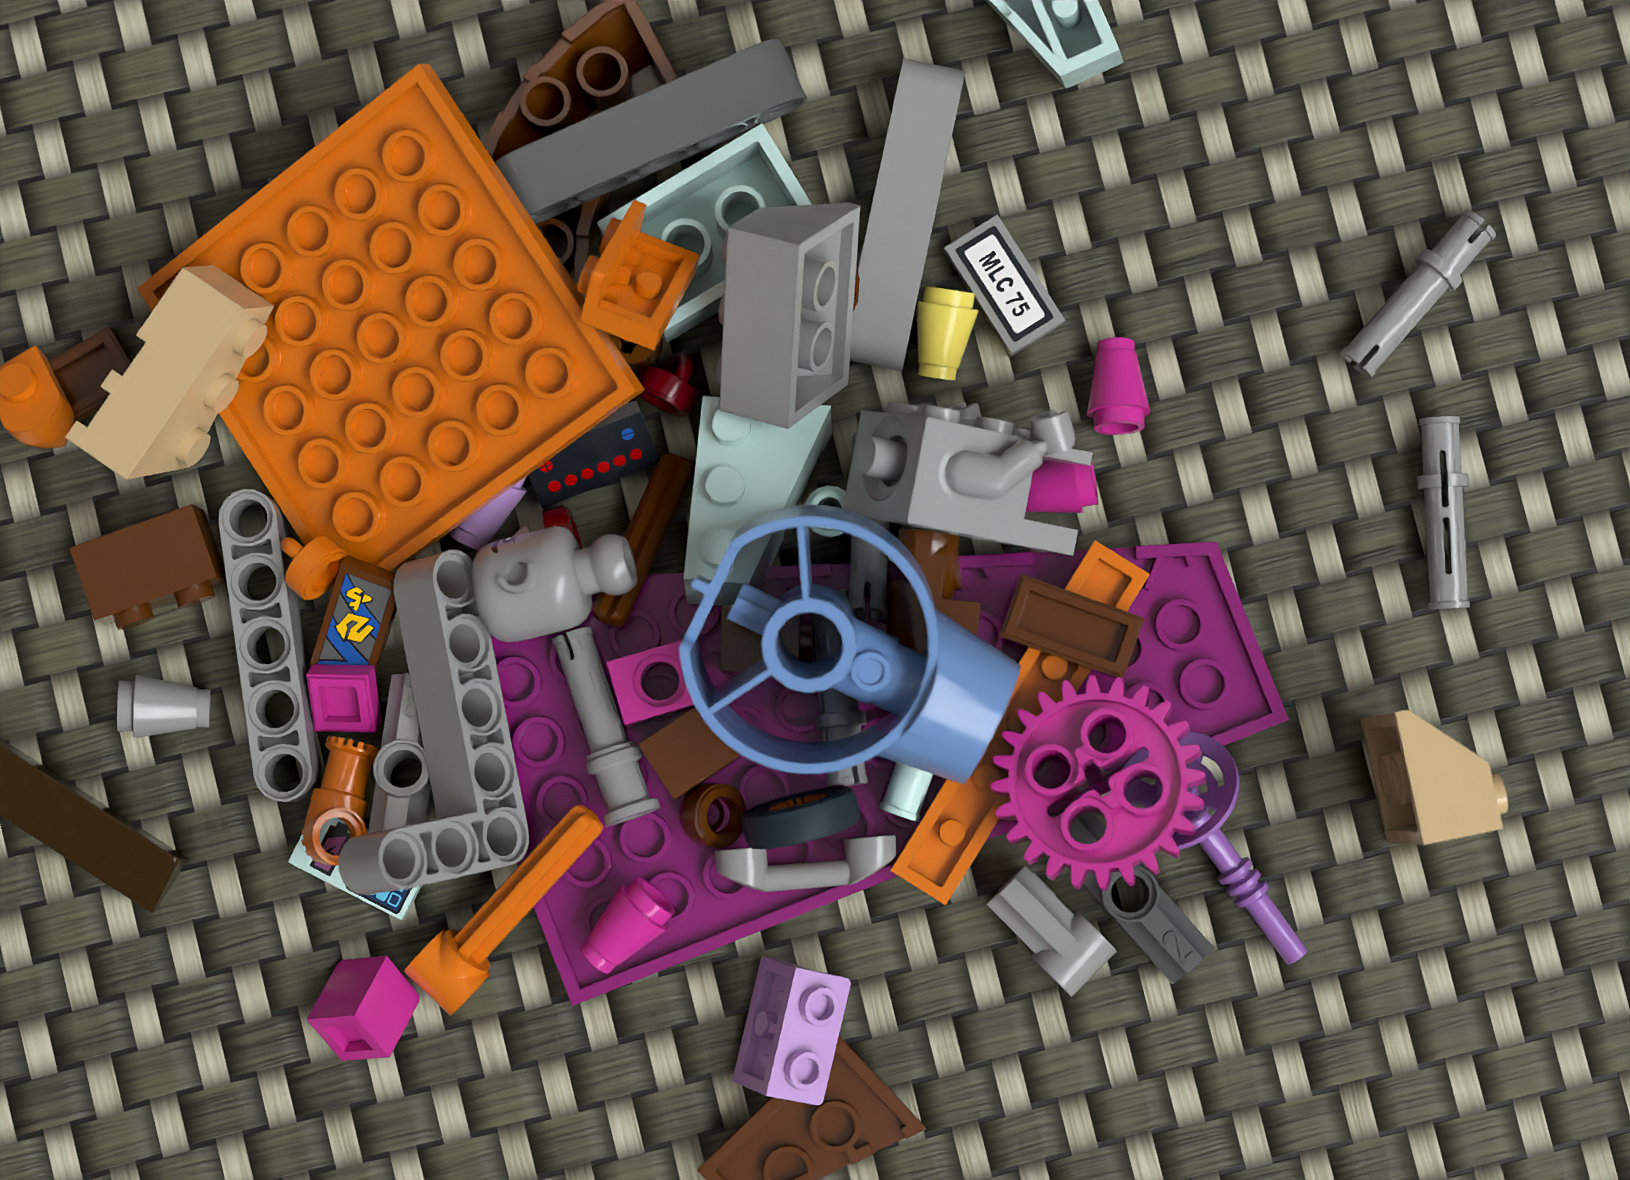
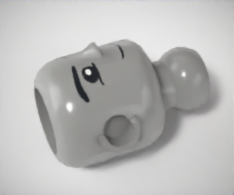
M526 525L513 537L494 541L483 546L477 552L472 562L471 578L476 604L486 629L497 640L519 642L579 626L587 619L591 611L592 594L599 592L609 595L626 594L637 584V571L632 550L627 539L623 536L615 534L603 535L596 539L591 547L581 549L573 534L565 527L553 526L531 532Z

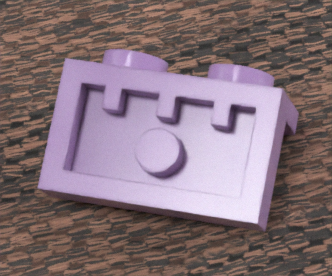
M761 956L732 1081L765 1096L821 1105L824 1101L851 985L850 980L842 976L814 971L784 960Z

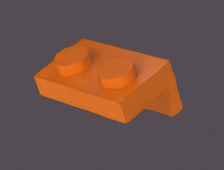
M633 200L622 220L613 217L608 223L599 248L601 257L590 255L583 267L577 286V292L586 295L580 322L616 335L623 340L654 350L696 273L700 254L640 232L646 204Z

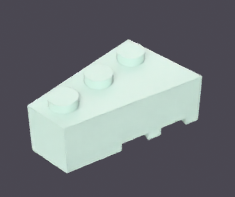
M986 0L1066 89L1124 63L1120 49L1098 0Z
M703 396L683 578L687 603H701L704 594L692 588L691 583L696 575H701L710 580L713 579L736 530L757 517L779 509L793 507L798 502L800 503L822 450L824 451L832 434L831 406L820 405L789 429L721 411L719 410L720 397ZM785 529L758 537L740 548L713 605L733 606L744 583L760 590L783 541Z

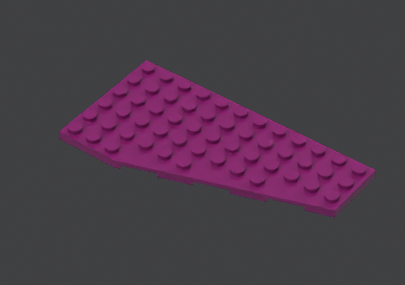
M1217 542L1147 545L1110 549L1150 574L1127 611L1145 619L1123 678L1125 697L1132 699L1135 693L1144 685L1150 691L1147 706L1150 710H1153L1166 700L1171 703L1172 712L1166 721L1167 726L1187 721L1191 732L1206 734L1219 741L1223 746L1289 720ZM1075 550L1073 556L1052 552L958 556L962 591L955 590L954 600L980 602L977 637L1018 663L1028 647L998 636L1020 575L1023 574L1064 589L1088 550ZM888 561L887 568L888 610L891 583L899 579L909 581L894 561ZM850 563L811 564L812 584L831 587L836 591L841 589L849 590ZM800 565L770 567L760 590L779 599L782 594L796 586H800ZM684 573L647 575L628 619L621 627H614L600 622L594 617L591 608L587 619L572 629L519 642H504L497 640L491 635L529 831L527 851L522 859L517 862V866L523 862L574 805L581 804L591 809L603 824L602 833L534 906L572 1006L897 877L898 875L890 871L891 867L946 780L945 778L933 775L919 814V822L880 809L879 806L883 802L896 762L876 755L865 761L868 783L848 786L853 788L860 810V820L857 824L844 831L806 843L766 849L768 866L845 859L844 839L895 835L897 856L879 871L852 885L761 892L723 877L716 871L714 851L750 848L746 842L744 831L733 844L724 848L705 847L691 841L685 835L679 821L680 805L686 794L678 799H673L644 753L638 762L649 795L652 798H658L661 808L620 824L605 826L602 817L607 813L596 777L595 775L588 774L585 767L587 763L586 757L591 755L552 639L559 635L567 637V632L576 629L592 627L593 638L628 742L635 741L636 746H638L639 743L692 708L632 726H626L606 662L683 640L700 605L687 603L683 579ZM598 593L592 594V605ZM870 596L865 597L864 623L886 633L888 616L882 621L871 622ZM718 605L712 606L698 635L703 663L715 689H718L739 675L720 672L722 606ZM810 612L801 613V622L812 623ZM813 646L812 661H815L814 646ZM668 664L652 666L645 673L643 679V687L646 694L654 700L670 698L675 694L679 686L678 672L673 666ZM1091 670L1076 694H1086L1089 676L1095 675L1101 693H1109L1116 679ZM770 675L727 704L748 723L776 737L800 742H823L822 730H816L814 716H820L818 691L805 693L789 689ZM859 701V711L866 712L867 725H861V731L873 726L890 712L870 702L866 705ZM1114 723L1103 724L1094 730L1090 745L1101 753H1112L1124 744L1126 731ZM740 754L741 757L701 783H723L733 786L743 797L746 811L755 806L777 798L826 788L825 780L827 779L826 773L800 774L785 772L766 767ZM1051 758L1044 761L1036 772V783L1046 789H1055L1062 786L1069 778L1070 765L1061 759ZM1127 761L1107 776H1101L1096 769L1090 771L1086 775L1089 783L1087 789L1068 800L1051 806L1048 810V815L1050 816L1065 810L1072 802L1090 790H1095L1099 795L1110 792L1108 780L1120 770L1122 771ZM719 798L716 799L723 806L724 819L720 827L713 831L714 833L723 829L730 819L727 805ZM710 804L707 812L709 826L715 824L719 819V810L713 804ZM998 820L986 841L1009 832L1019 822L1017 820ZM637 877H641L655 886L668 899L675 913L667 921L669 926L667 931L620 965L615 966L609 974H605L585 958L580 947L588 939L589 934L621 884L629 886Z

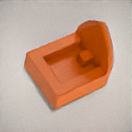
M35 345L0 366V420L4 428L16 440L27 446L37 448L65 447L69 441L65 437L74 425V412L46 356Z

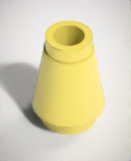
M925 286L923 301H917L918 362L920 363L918 375L955 381L957 368L960 366L979 311L973 309L975 293Z

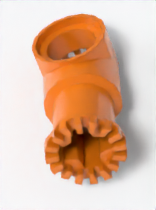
M335 736L327 737L325 747L330 753L321 786L312 790L311 802L302 829V845L306 848L305 853L311 856L313 861L319 862L321 865L339 866V855L333 856L327 853L322 848L319 840L320 830L329 819L338 818L342 820L349 828L350 839L368 834L364 820L369 803L364 800L373 762L380 751L377 747L364 744L363 742H358L357 746L353 747L354 740L348 739L347 741L344 738H337Z

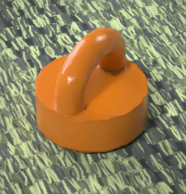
M325 535L316 537L304 547L291 537H284L280 542L281 550L293 559L285 575L286 586L304 600L318 598L334 585L340 564L347 555L345 550L330 537Z

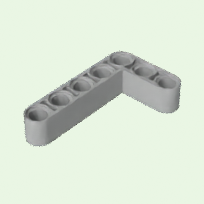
M447 550L404 563L396 571L393 581L396 607L437 819L359 835L348 840L342 847L339 855V873L349 890L358 895H371L409 889L513 865L522 859L528 848L529 831L491 635L481 619L473 592L471 565L473 561L468 555L459 550Z

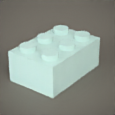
M762 123L635 199L646 204L640 232L700 254L696 273L662 335L667 343L719 312L720 302L725 293L726 264L722 260L721 251L729 226L762 207L812 205ZM633 201L597 222L602 237L611 218L614 217L622 220Z

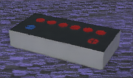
M633 401L623 405L528 476L543 509L658 463L659 457L637 401Z

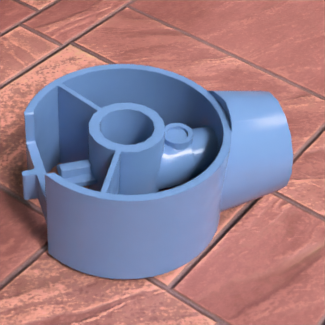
M801 505L772 511L755 518L736 530L713 579L710 580L701 575H696L691 583V587L702 592L704 597L679 646L682 673L686 687L701 717L723 742L754 762L785 772L819 774L850 768L877 755L960 784H965L984 754L1013 693L1021 667L1020 664L935 609L931 589L922 569L906 546L892 533L865 516L838 507L823 505ZM797 527L801 585L782 594L777 599L746 583L743 584L727 619L763 636L761 642L763 658L718 689H715L703 663L698 635L740 548L768 533ZM808 527L832 528L862 538L880 549L899 566L915 589L923 607L927 622V640L924 655L898 643L899 639L856 619V614L848 600L833 588L812 584ZM805 612L825 615L835 623L840 631L842 644L834 654L824 660L807 661L799 659L787 650L781 640L780 628L787 619L798 613ZM772 675L789 689L809 693L824 691L831 687L866 705L870 702L890 713L866 730L846 738L826 742H800L776 737L758 729L740 717L727 704Z

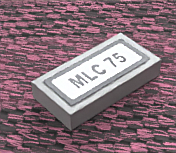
M998 214L944 247V254L969 293H975L974 301L1010 357L1064 324V317Z

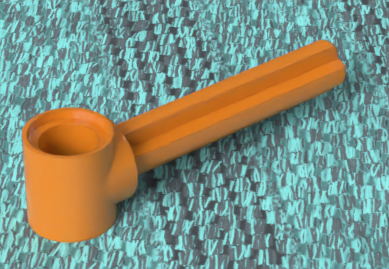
M581 804L574 805L460 931L453 929L442 930L412 960L404 972L450 1016L454 1014L491 974L488 971L490 969V962L487 957L602 833L603 824L598 819V816L591 809Z

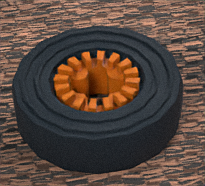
M848 786L819 788L788 795L755 806L741 815L745 839L748 846L752 849H774L806 843L844 831L857 824L860 820V810L853 788Z

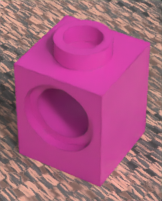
M682 640L606 662L626 726H632L695 707L682 673L679 652ZM656 664L671 665L677 670L679 675L677 691L673 696L665 700L650 698L643 687L645 673Z

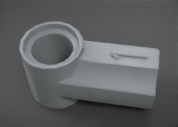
M1023 866L986 903L1034 952L1031 957L1071 997L1117 952L1079 912L1075 911L1072 913L1056 897V894L1026 866Z

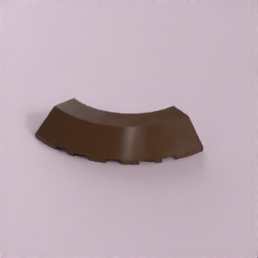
M605 0L561 33V38L536 64L532 63L523 75L524 80L508 100L503 111L498 113L483 145L493 161L496 162L514 150L678 79L637 1ZM614 191L536 224L576 286H578L580 275L588 257L594 254V246L599 230L597 222L602 219Z

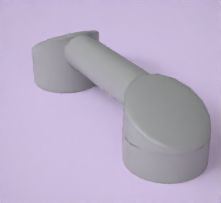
M895 835L844 839L845 859L768 866L766 849L739 848L714 851L716 871L723 877L754 890L774 892L855 884L890 863L897 856Z

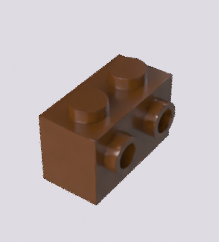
M192 504L69 548L94 621L105 624L115 622L117 630L129 629L153 620L155 618L152 611L153 608L176 601L179 609L208 601L215 597L212 587L227 582L225 569L205 511Z

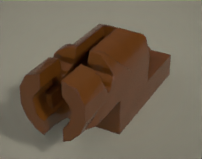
M898 529L897 539L913 555L926 577L931 589L935 609L977 636L981 603L954 600L955 590L962 591L958 557L959 535ZM896 580L891 583L886 633L899 639L898 643L924 655L927 640V622L923 607L910 581Z

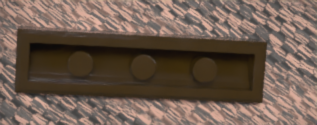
M0 738V816L149 912L154 913L185 866L188 858Z

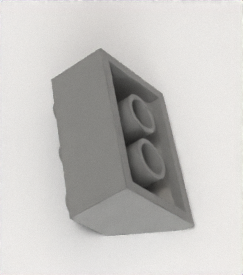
M833 203L762 207L728 227L721 251L722 260L726 264L725 293L719 306V321L723 325L722 354L716 367V381L720 385L719 410L789 429L848 385L860 205Z

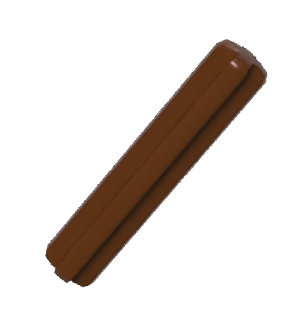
M664 453L660 456L624 535L634 557L637 584L626 594L609 595L604 592L597 594L592 610L594 617L600 622L614 627H621L626 623L693 475L692 463L685 457L677 456L673 453Z

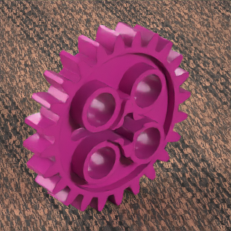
M1095 675L1088 678L1086 694L1077 695L1068 680L1062 681L1063 700L1055 703L1048 695L1041 691L1038 693V699L1043 710L1042 713L1036 717L1023 709L1017 711L1023 726L1026 728L1023 734L1003 731L1001 736L1014 751L1013 755L993 757L994 765L1009 774L1008 778L991 783V790L994 794L1010 797V801L995 810V814L1001 821L1017 820L1019 822L1009 831L1006 837L1011 845L1028 839L1031 841L1023 857L1029 865L1038 862L1045 855L1049 858L1046 875L1049 879L1054 880L1067 867L1071 869V881L1075 889L1081 888L1088 873H1095L1101 890L1108 891L1111 873L1120 871L1129 887L1134 886V866L1142 863L1148 871L1156 876L1160 871L1154 855L1159 850L1176 858L1180 855V850L1172 839L1173 834L1178 832L1194 836L1196 832L1195 826L1183 815L1184 811L1204 809V800L1189 793L1188 788L1206 783L1205 772L1187 769L1186 767L1187 764L1195 761L1202 755L1199 745H1179V742L1190 731L1187 721H1181L1167 726L1166 721L1172 712L1171 703L1166 700L1153 710H1150L1147 707L1150 691L1144 685L1130 699L1125 697V686L1123 678L1120 677L1116 678L1109 693H1101ZM1106 723L1117 724L1126 731L1124 744L1112 753H1101L1090 745L1094 730ZM1141 749L1149 752L1148 758L1141 763L1131 765L1110 777L1108 783L1111 792L1107 795L1100 797L1098 792L1090 790L1072 802L1060 815L1056 817L1048 815V810L1051 806L1068 800L1087 789L1089 783L1086 775L1090 771L1096 769L1101 776H1107L1123 765L1135 752ZM1051 758L1066 761L1070 765V775L1062 786L1055 789H1046L1036 783V772L1044 761ZM1141 777L1155 779L1163 787L1160 800L1148 808H1137L1126 800V791L1129 785ZM1084 813H1096L1106 820V831L1103 837L1092 844H1081L1071 837V827L1074 820Z

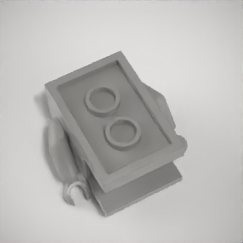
M888 401L886 413L861 410L843 509L871 519L1003 545L1073 556L1078 530L1024 519L1033 471L1042 465V460L1090 466L1093 453L1071 448L1075 442V434L1068 411H1062L1058 414L1055 410L1040 412L1030 418L1032 429L1028 431L1015 428L1016 424L1012 422L981 417L978 403L967 406L965 402H957L946 407L921 404L920 407Z

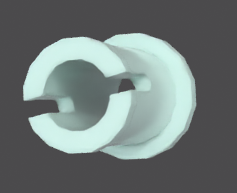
M835 486L820 487L809 495L805 505H835L843 509L846 491ZM810 527L813 532L824 537L832 538L844 533L832 528Z
M896 762L883 802L880 803L879 808L919 822V814L933 774Z

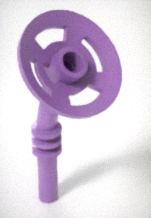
M1189 731L1185 738L1179 742V745H1199L1202 755L1195 761L1187 764L1186 767L1187 769L1205 772L1208 791L1202 793L1197 786L1188 788L1189 793L1204 800V809L1184 811L1183 816L1195 826L1196 832L1194 836L1181 835V833L1175 832L1172 839L1177 844L1179 850L1198 843L1201 845L1221 873L1217 879L1221 885L1229 884L1226 892L1230 897L1237 895V898L1234 900L1237 908L1245 907L1286 965L1292 964L1306 954V947L1266 893L1269 888L1268 883L1265 880L1258 882L1261 876L1258 869H1249L1253 862L1249 857L1241 858L1220 829L1232 812L1238 797L1239 773L1236 763L1228 750L1219 741L1206 734ZM1145 749L1137 751L1127 761L1122 770L1136 763H1141L1148 758L1149 752ZM1203 756L1213 760L1220 767L1224 778L1223 786L1218 787L1214 775L1206 766L1201 764ZM1141 777L1129 785L1126 791V800L1133 806L1135 804H1143V808H1148L1160 800L1163 787L1158 781L1155 782L1154 786L1142 781L1144 777ZM1209 809L1216 810L1212 817L1208 813Z

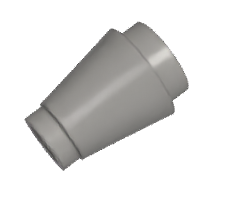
M137 674L135 681L119 680L117 731L133 732V738L191 730L196 729V727L209 728L211 689H198V687Z

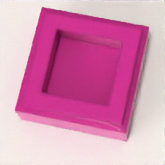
M313 664L306 677L314 731L376 733L382 723L375 666Z

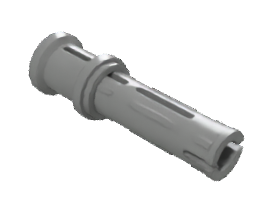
M584 627L567 632V637H564V635L552 639V643L556 647L591 755L586 757L587 763L585 767L588 774L595 775L607 813L602 817L605 826L620 824L660 809L658 798H652L649 795L638 762L643 756L642 750L639 746H636L635 741L628 742L593 638L592 627Z

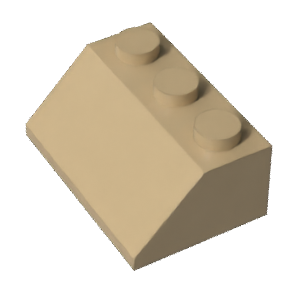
M1410 710L1360 718L1387 843L1427 845L1503 829L1500 814L1507 813L1508 811L1507 794L1501 776L1498 773L1491 775L1489 762Z

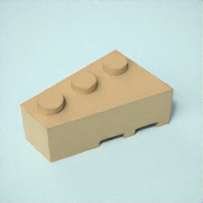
M214 265L183 267L136 334L137 337L146 342L123 376L111 370L100 387L108 391L110 395L90 424L86 427L79 421H76L65 438L126 480L193 466L208 449L211 437L207 433L217 414L232 402L238 391L239 382L236 378L243 364L264 342L268 331L265 322L274 305Z

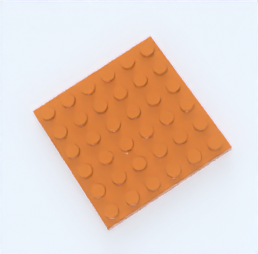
M419 63L137 288L151 311H153L183 267L214 265L274 305L265 322L268 331L264 342L251 357L246 359L236 378L239 382V388L234 399L218 414L304 546L316 537L325 535L345 550L346 555L393 573L402 564L414 559L645 390L608 333L580 322L585 298L581 293L577 292V286L430 64Z

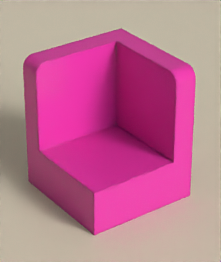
M388 956L342 960L336 965L306 1020L341 1061L387 1058L391 1056L419 1003L420 997Z

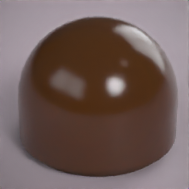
M723 783L700 784L691 789L682 800L679 809L680 825L685 835L698 845L712 848L728 847L743 832L741 815L746 812L745 802L739 791L731 785ZM719 798L727 805L730 819L723 829L714 833L713 831L720 827L724 819L723 806L716 799ZM710 804H713L719 810V819L715 824L709 826L707 812Z

